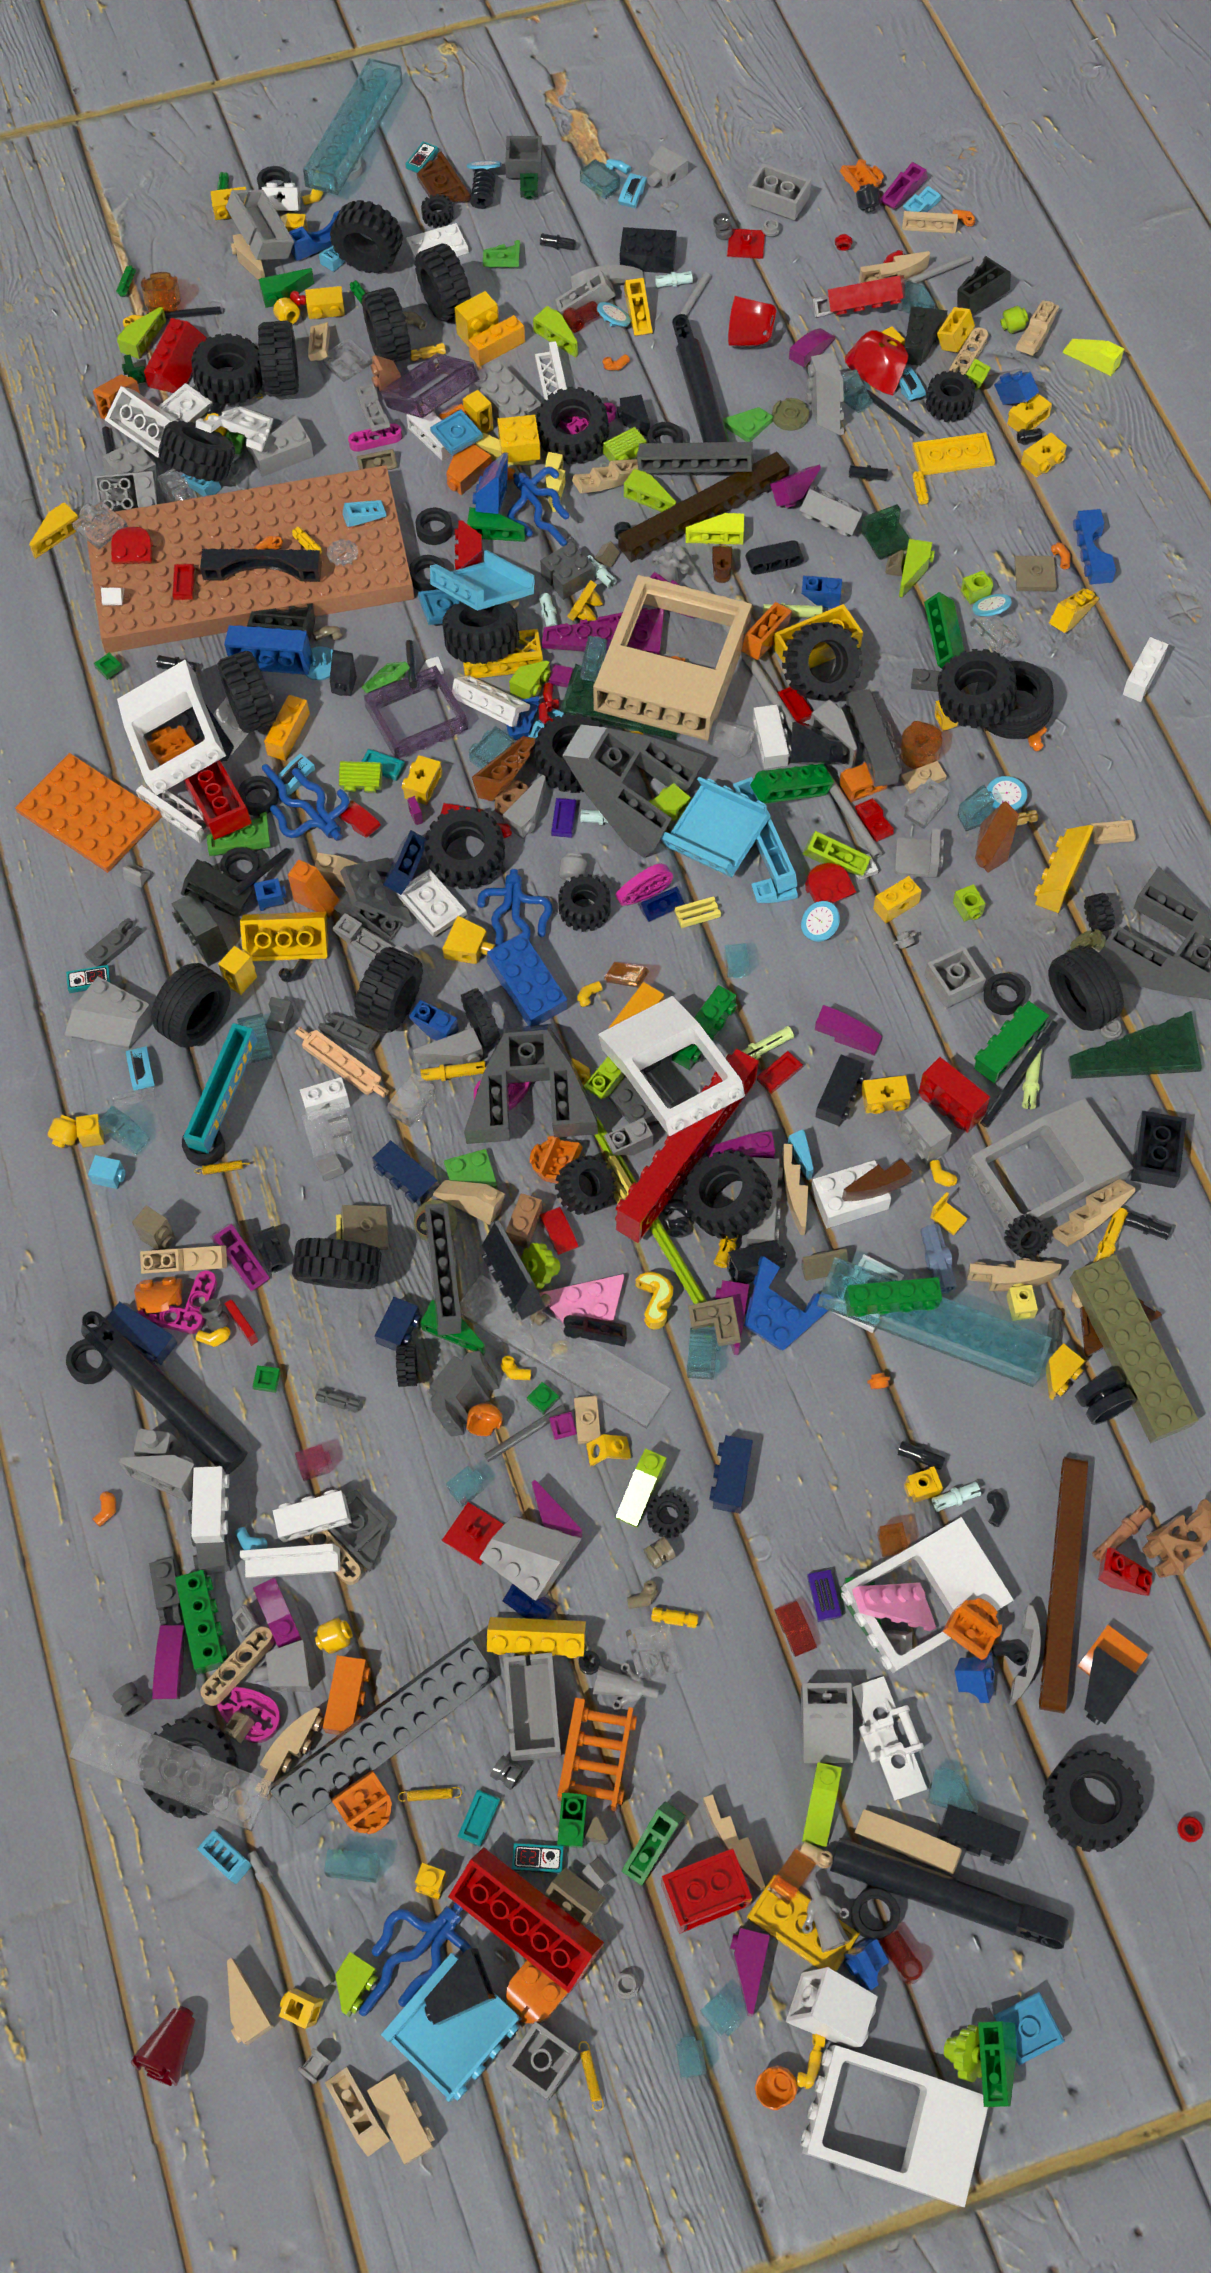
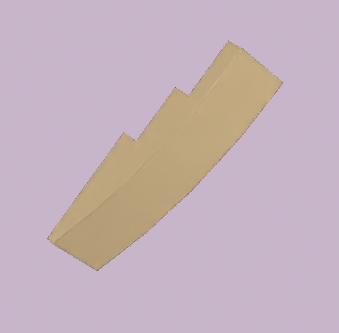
M637 459L610 461L608 467L592 468L590 474H575L572 482L580 494L624 485L633 469H638Z
M784 1144L783 1179L785 1193L796 1227L800 1235H805L808 1186L799 1185L800 1165L792 1164L793 1144Z
M1119 1179L1086 1197V1205L1069 1213L1070 1221L1052 1230L1053 1237L1067 1247L1114 1214L1133 1195L1135 1188Z
M713 1795L704 1797V1807L725 1850L734 1849L743 1875L759 1892L763 1891L765 1884L749 1838L746 1837L739 1840L731 1816L721 1819Z
M863 1809L855 1830L857 1836L877 1842L882 1847L906 1855L907 1858L952 1874L955 1872L962 1849L943 1840Z

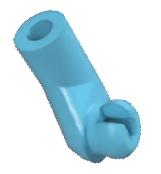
M608 159L604 165V169L612 172L614 168L626 175L631 172V166L621 160Z
M245 1527L235 1531L243 1550L266 1549L268 1546L265 1538L250 1537Z

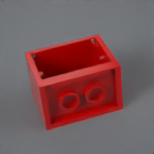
M733 1848L661 1876V1886L679 1934L747 1908L752 1901L750 1890Z

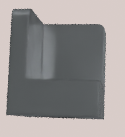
M271 997L269 1001L271 1013L266 1023V1028L286 1033L294 1014L292 1002Z

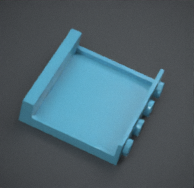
M488 550L484 551L483 563L450 572L437 564L430 566V584L477 611L534 594L535 580L533 574Z
M698 777L697 780L701 784L700 788L671 833L669 834L664 831L660 839L667 848L732 878L771 815L763 802L758 800L754 802L743 793L736 794L725 785L723 787L718 786L712 779L707 778L705 780Z
M450 1953L381 2034L446 2097L448 2102L453 2101L454 2098L457 2101L460 2100L468 2090L465 2085L471 2078L476 2080L486 2069L483 2064L489 2057L494 2059L503 2049L502 2041L507 2036L511 2039L521 2027L518 2023L522 2019L494 1992L496 1999L443 2024L433 2025V2022H430L425 2014L424 2008L426 2003L424 1999L459 1959L455 1953Z

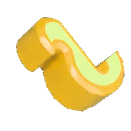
M645 1272L635 1279V1286L637 1288L653 1293L644 1313V1322L650 1329H660L667 1321L666 1309L673 1302V1286L669 1279L656 1272Z

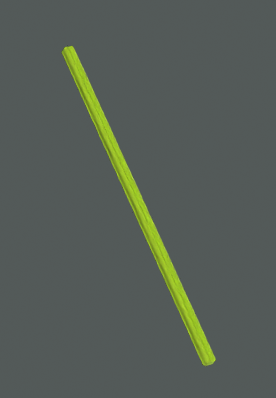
M597 1116L598 1134L594 1136L607 1158L609 1156L617 1158L631 1184L636 1182L622 1156L612 1153L604 1138V1135L608 1133ZM657 1217L649 1229L694 1304L708 1302Z

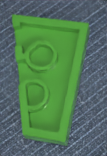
M261 813L259 818L251 821L252 824L216 840L213 839L211 834L207 835L209 856L225 854L227 851L238 847L251 850L271 847L267 813Z

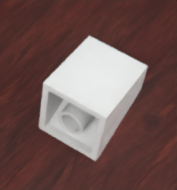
M829 1967L803 1972L786 2022L810 2033L826 2037L827 2040L844 2047H860L867 2040L870 2020L876 2012L875 2004L878 1996Z

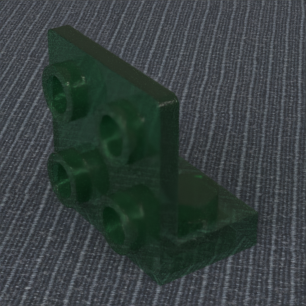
M898 504L863 517L861 533L878 559L886 558L908 548L910 538L899 523L901 508Z

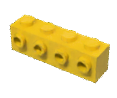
M490 1617L487 1629V1652H493L497 1655L517 1653L521 1656L552 1653V1656L565 1655L568 1658L584 1656L586 1621Z

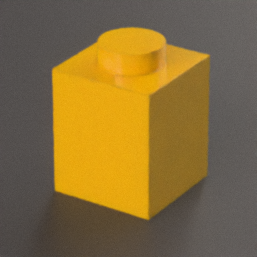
M98 1114L76 1117L77 1137L83 1148L105 1145L103 1124Z

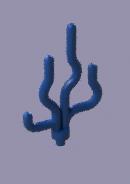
M548 466L541 469L530 479L526 473L516 471L513 474L515 478L514 484L521 491V497L509 509L507 518L525 526V535L531 537L533 531L523 521L515 519V514L525 505L528 499L535 507L534 522L536 526L548 531L562 547L567 545V540L555 526L542 521L543 507L535 496H551L555 510L563 519H569L570 515L560 504V496L557 491L552 488L537 487V484L546 475L550 474L554 479H557L559 472L555 468Z
M268 764L262 765L264 773L278 788L281 801L289 807L304 809L312 818V820L304 822L297 829L290 830L287 827L286 817L276 805H272L270 811L277 818L279 829L283 835L289 838H297L307 830L317 827L328 838H334L336 841L342 838L340 834L341 827L334 819L341 815L349 806V797L344 790L339 789L337 791L341 804L328 813L324 807L325 792L323 788L316 783L310 782L298 768H294L292 774L300 784L317 794V813L308 802L289 798L284 782Z
M511 869L510 874L506 876L505 888H486L478 895L477 905L479 908L485 906L488 896H504V902L493 912L491 918L492 926L496 932V947L504 943V928L499 919L511 907V904L512 919L521 928L528 940L530 939L531 931L528 924L520 917L521 902L544 906V912L538 922L539 937L546 935V923L552 915L553 907L549 899L543 896H528L522 892V877L518 875L517 869Z
M454 1903L451 1909L446 1906L440 1915L431 1922H425L407 1909L395 1910L387 1917L384 1922L382 1936L371 1951L375 1957L381 1955L393 1937L394 1925L398 1920H406L416 1929L426 1933L415 1948L410 1951L398 1952L387 1959L383 1966L379 1983L359 2008L361 2016H366L386 1991L391 1982L394 1967L401 1962H410L418 1959L432 1941V1966L428 1972L417 1976L409 1984L398 2000V2004L401 2007L407 2005L419 1988L426 1983L442 1964L441 1947L446 1939L458 1947L462 1953L471 1948L470 1944L454 1931L462 1919L458 1915L463 1908Z

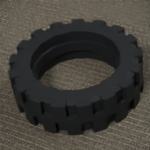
M474 988L462 994L461 1002L463 1003L465 1014L479 1042L485 1047L500 1040V1033L495 1023V1018L479 989Z

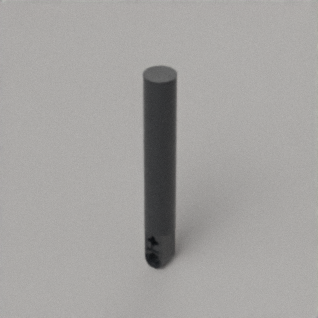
M678 314L672 320L678 342L676 352L703 443L730 442L701 344L698 339L694 338L687 315Z
M90 1311L84 1314L81 1326L82 1336L104 1356V1360L216 1467L222 1466L225 1473L230 1474L244 1461L248 1452L126 1336L124 1337L100 1313ZM95 1324L96 1327H89L87 1325Z
M839 1838L830 1868L831 1872L1012 1936L1015 1935L1052 1949L1064 1948L1069 1921L1060 1915L858 1843Z

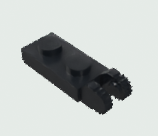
M567 1315L563 1320L565 1326L563 1332L568 1338L576 1339L581 1337L625 1347L627 1342V1331L624 1324L576 1315Z

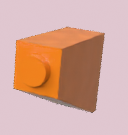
M120 374L93 390L100 418H106L121 386L135 390L140 394L135 379Z
M475 444L455 454L446 472L448 487L460 495L464 494L479 481L480 476H483L485 468L492 463L491 455Z
M298 859L288 874L294 901L313 911L327 912V917L330 918L335 911L334 907L339 898L316 867Z

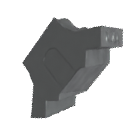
M480 1351L467 1353L462 1360L453 1356L430 1385L429 1394L432 1395L430 1401L432 1402L433 1413L451 1437L464 1435L463 1424H467L469 1410L477 1404L490 1401L489 1391L499 1389L498 1378Z

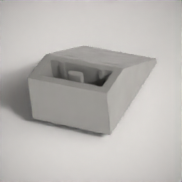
M154 470L94 476L100 514L159 504Z
M802 1683L800 1692L803 1763H853L851 1683Z

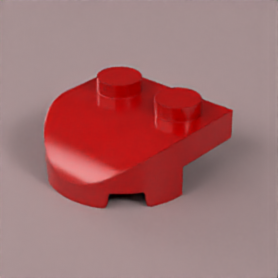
M125 527L115 532L111 540V562L113 564L152 563L153 541L148 532L141 527Z
M824 863L815 866L809 872L805 882L806 892H810L814 903L827 901L833 904L856 893L846 870L834 863Z

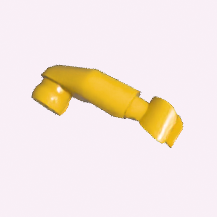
M813 2033V2049L809 2054L807 2074L798 2072L797 2076L798 2087H805V2089L812 2088L815 2083L823 2054L821 2047L825 2046L826 2037Z

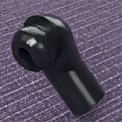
M299 959L294 969L282 968L278 973L279 977L283 982L287 983L300 979L308 962L304 959Z
M670 1199L662 1210L666 1215L671 1214L672 1210H676L688 1219L690 1218L684 1202L680 1199Z
M990 1491L987 1494V1501L993 1505L994 1511L988 1522L992 1526L999 1527L1007 1512V1506L1004 1496L1000 1492Z
M1011 1642L992 1645L994 1657L1007 1656L1013 1663L1019 1666L1026 1664L1027 1654L1017 1644Z

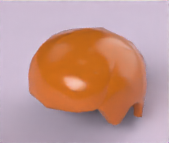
M477 1404L468 1412L466 1428L474 1435L490 1436L494 1428L500 1429L502 1413L493 1404Z
M779 2065L771 2066L764 2070L758 2076L755 2084L757 2099L764 2107L771 2110H779L789 2105L795 2099L798 2091L796 2077L788 2068Z

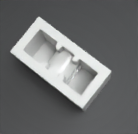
M266 183L267 186L262 187L275 210L299 211L301 209L300 186H295V183H284V186H277V183ZM280 193H282V195H285V198L282 199V201L281 198H277V195Z
M342 1077L300 1089L308 1119L350 1107Z

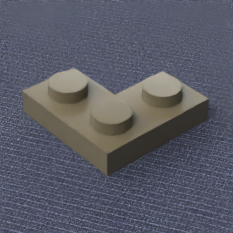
M733 1297L688 1305L692 1330L715 1325L719 1347L741 1342Z

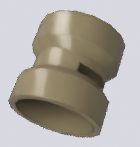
M665 1537L657 1540L656 1545H649L643 1549L646 1558L655 1570L661 1567L665 1560L670 1561L676 1557L673 1548Z

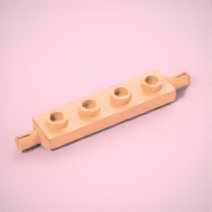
M298 1027L295 1034L304 1039L302 1043L304 1050L367 1096L373 1091L382 1098L385 1095L387 1096L389 1091L380 1085L382 1080L378 1074L319 1031L314 1030L308 1033L302 1027Z

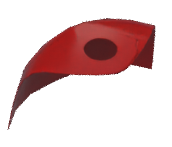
M735 296L729 320V346L748 347L766 343L772 334L776 307L773 304Z
M877 330L866 332L845 356L847 366L856 375L875 389L892 396L908 360V353L901 342ZM887 340L894 341L897 346L891 345ZM879 343H882V344H884L885 346H884V347H880V346H879Z

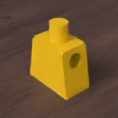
M457 916L442 949L444 959L476 964L482 954L487 955V951L495 948L496 945L487 942V931L484 928Z

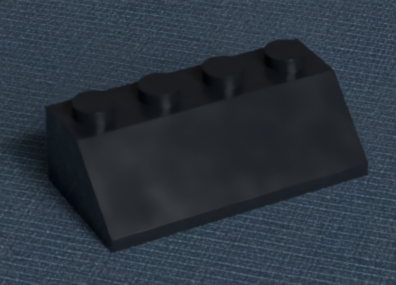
M495 1221L481 1245L486 1253L482 1257L487 1267L493 1266L494 1269L490 1272L496 1283L501 1281L502 1285L498 1287L504 1298L509 1296L510 1301L507 1303L512 1313L518 1312L521 1320L546 1306L500 1221Z

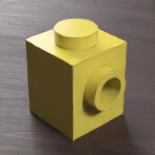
M1016 1284L1009 1288L1006 1297L1012 1321L1035 1318L1038 1308L1032 1285Z

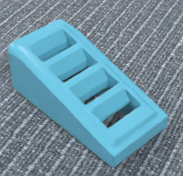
M333 246L319 254L320 264L333 272L346 262L339 258V254L334 251Z
M185 474L179 478L180 482L203 497L215 495L221 489L219 481L199 480Z
M381 500L344 503L343 517L347 527L386 517V511Z
M804 1129L789 1135L788 1144H793L792 1155L797 1164L800 1165L805 1178L810 1180L812 1179L814 1169Z
M215 1829L197 1848L234 1884H237L252 1867V1864ZM218 1840L220 1843L211 1853H209L208 1851ZM226 1847L227 1849L224 1851V1853L216 1860L215 1858ZM233 1854L234 1857H233V1858L227 1863V1865L224 1867L223 1864H224V1863L230 1858V1856Z

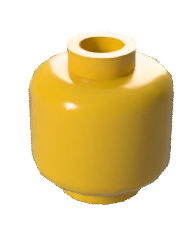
M284 297L276 301L273 313L279 321H289L293 325L299 319L300 309L290 298Z
M61 1115L60 1118H54L47 1132V1136L53 1140L51 1144L63 1149L65 1145H74L77 1138L76 1120Z
M334 1618L318 1627L315 1642L320 1650L324 1649L327 1653L333 1654L349 1646L350 1638L353 1637L352 1630L347 1621Z

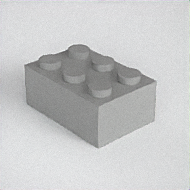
M762 163L747 187V204L796 220L810 197L811 180Z

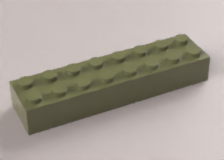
M1116 1254L1075 1270L1069 1279L1103 1345L1114 1371L1118 1370L1126 1381L1123 1388H1129L1137 1399L1132 1407L1150 1444L1192 1427L1199 1420Z

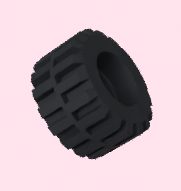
M951 370L936 374L930 380L926 398L928 412H931L930 414L933 417L936 416V419H942L944 422L963 420V417L969 415L973 406L975 385L972 384V379H968L966 374L962 375L961 372L957 371L956 373Z
M580 874L578 878L573 876L570 878V882L566 880L564 887L561 886L560 894H558L559 914L562 921H565L568 927L573 926V930L581 929V932H586V929L594 931L596 926L598 928L602 927V922L606 923L611 913V895L607 884L604 881L600 882V878L597 876L594 879L589 874L587 877H583V874ZM581 899H589L595 902L589 907H580L574 904Z
M590 1155L579 1157L567 1163L565 1167L559 1170L560 1174L555 1179L558 1181L555 1184V1190L559 1191L556 1194L557 1198L561 1197L562 1206L567 1205V1210L570 1212L575 1211L577 1215H587L600 1210L610 1203L609 1200H612L614 1197L612 1192L616 1191V1186L613 1185L616 1178L611 1175L613 1170L611 1168L608 1169L606 1167L607 1163L605 1161L600 1162L598 1157L592 1158ZM580 1175L587 1177L591 1182V1196L586 1195L579 1186Z

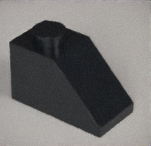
M642 394L620 398L617 414L618 418H622L623 425L630 429L636 427L640 434L648 436L650 422Z
M333 650L329 681L331 692L339 696H351L357 679L353 653Z

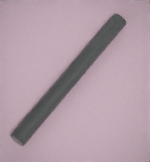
M562 1405L558 1406L484 1454L488 1462L549 1424L550 1416L565 1413V1408Z

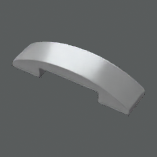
M625 265L598 266L571 276V285L574 288L600 270L612 284L643 278V272L638 268Z
M374 384L355 387L363 415L371 432L389 428L390 423L382 410Z
M346 913L333 927V931L344 941L372 960L383 948L394 947L364 929L361 922ZM398 945L394 947L396 949H399L405 953L414 956L413 954H411L410 952L406 951Z
M1027 1605L1024 1610L1021 1634L1030 1636L1024 1675H1016L1012 1681L1010 1705H1014L1023 1695L1038 1665L1041 1637L1038 1618L1032 1605Z

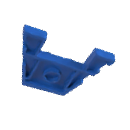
M761 1256L758 1261V1273L754 1279L753 1284L755 1286L753 1295L750 1297L744 1326L777 1349L784 1350L833 1306V1303L818 1293H814L805 1310H800L769 1288L780 1267L766 1257Z

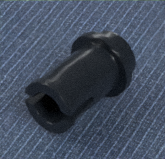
M1040 428L1033 430L1021 429L1017 432V441L1021 444L1039 441L1042 439V430Z

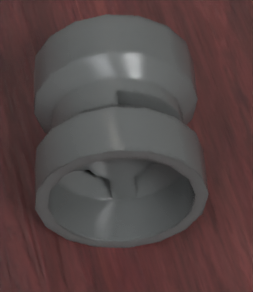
M719 213L715 215L713 225L716 237L721 240L730 238L733 235V228L729 214Z
M218 1299L206 1301L199 1309L202 1317L206 1319L208 1328L212 1331L225 1327L229 1322V1317L225 1311H222L223 1306Z
M133 1682L121 1686L112 1695L116 1703L122 1705L121 1711L125 1717L137 1713L146 1704L142 1696H137V1688Z
M503 1755L494 1766L490 1777L496 1781L501 1780L504 1782L505 1787L512 1790L523 1774L524 1768L511 1764L510 1759Z

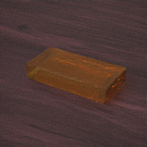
M614 962L604 979L607 983L639 988L649 970L644 966Z
M795 1848L767 1890L789 1905L816 1863Z

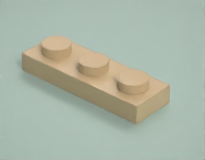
M904 211L902 230L956 233L958 214Z
M328 322L310 327L308 348L310 362L315 360L321 361L328 357L330 337Z

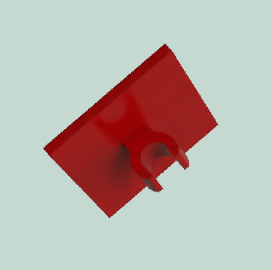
M733 229V235L728 240L727 257L763 259L765 234H763L762 230Z
M467 1502L443 1537L442 1542L481 1566L483 1561L479 1559L490 1540L504 1524Z

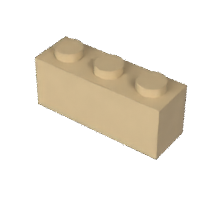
M394 2073L368 2089L367 2092L404 2165H408L432 2150L434 2147L431 2142L435 2138L428 2125L423 2127L419 2119L423 2114L417 2102H410L406 2094L410 2089L404 2077L398 2078Z

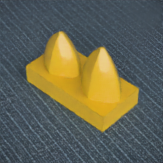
M592 580L586 585L567 615L572 621L576 617L582 620L587 619V621L597 620L594 612L587 605H603L600 595L594 590L597 584Z

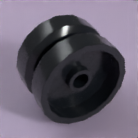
M1118 1370L1106 1373L1092 1380L1075 1395L1081 1407H1089L1086 1415L1092 1425L1104 1423L1120 1415L1137 1400L1129 1388H1123L1126 1381Z

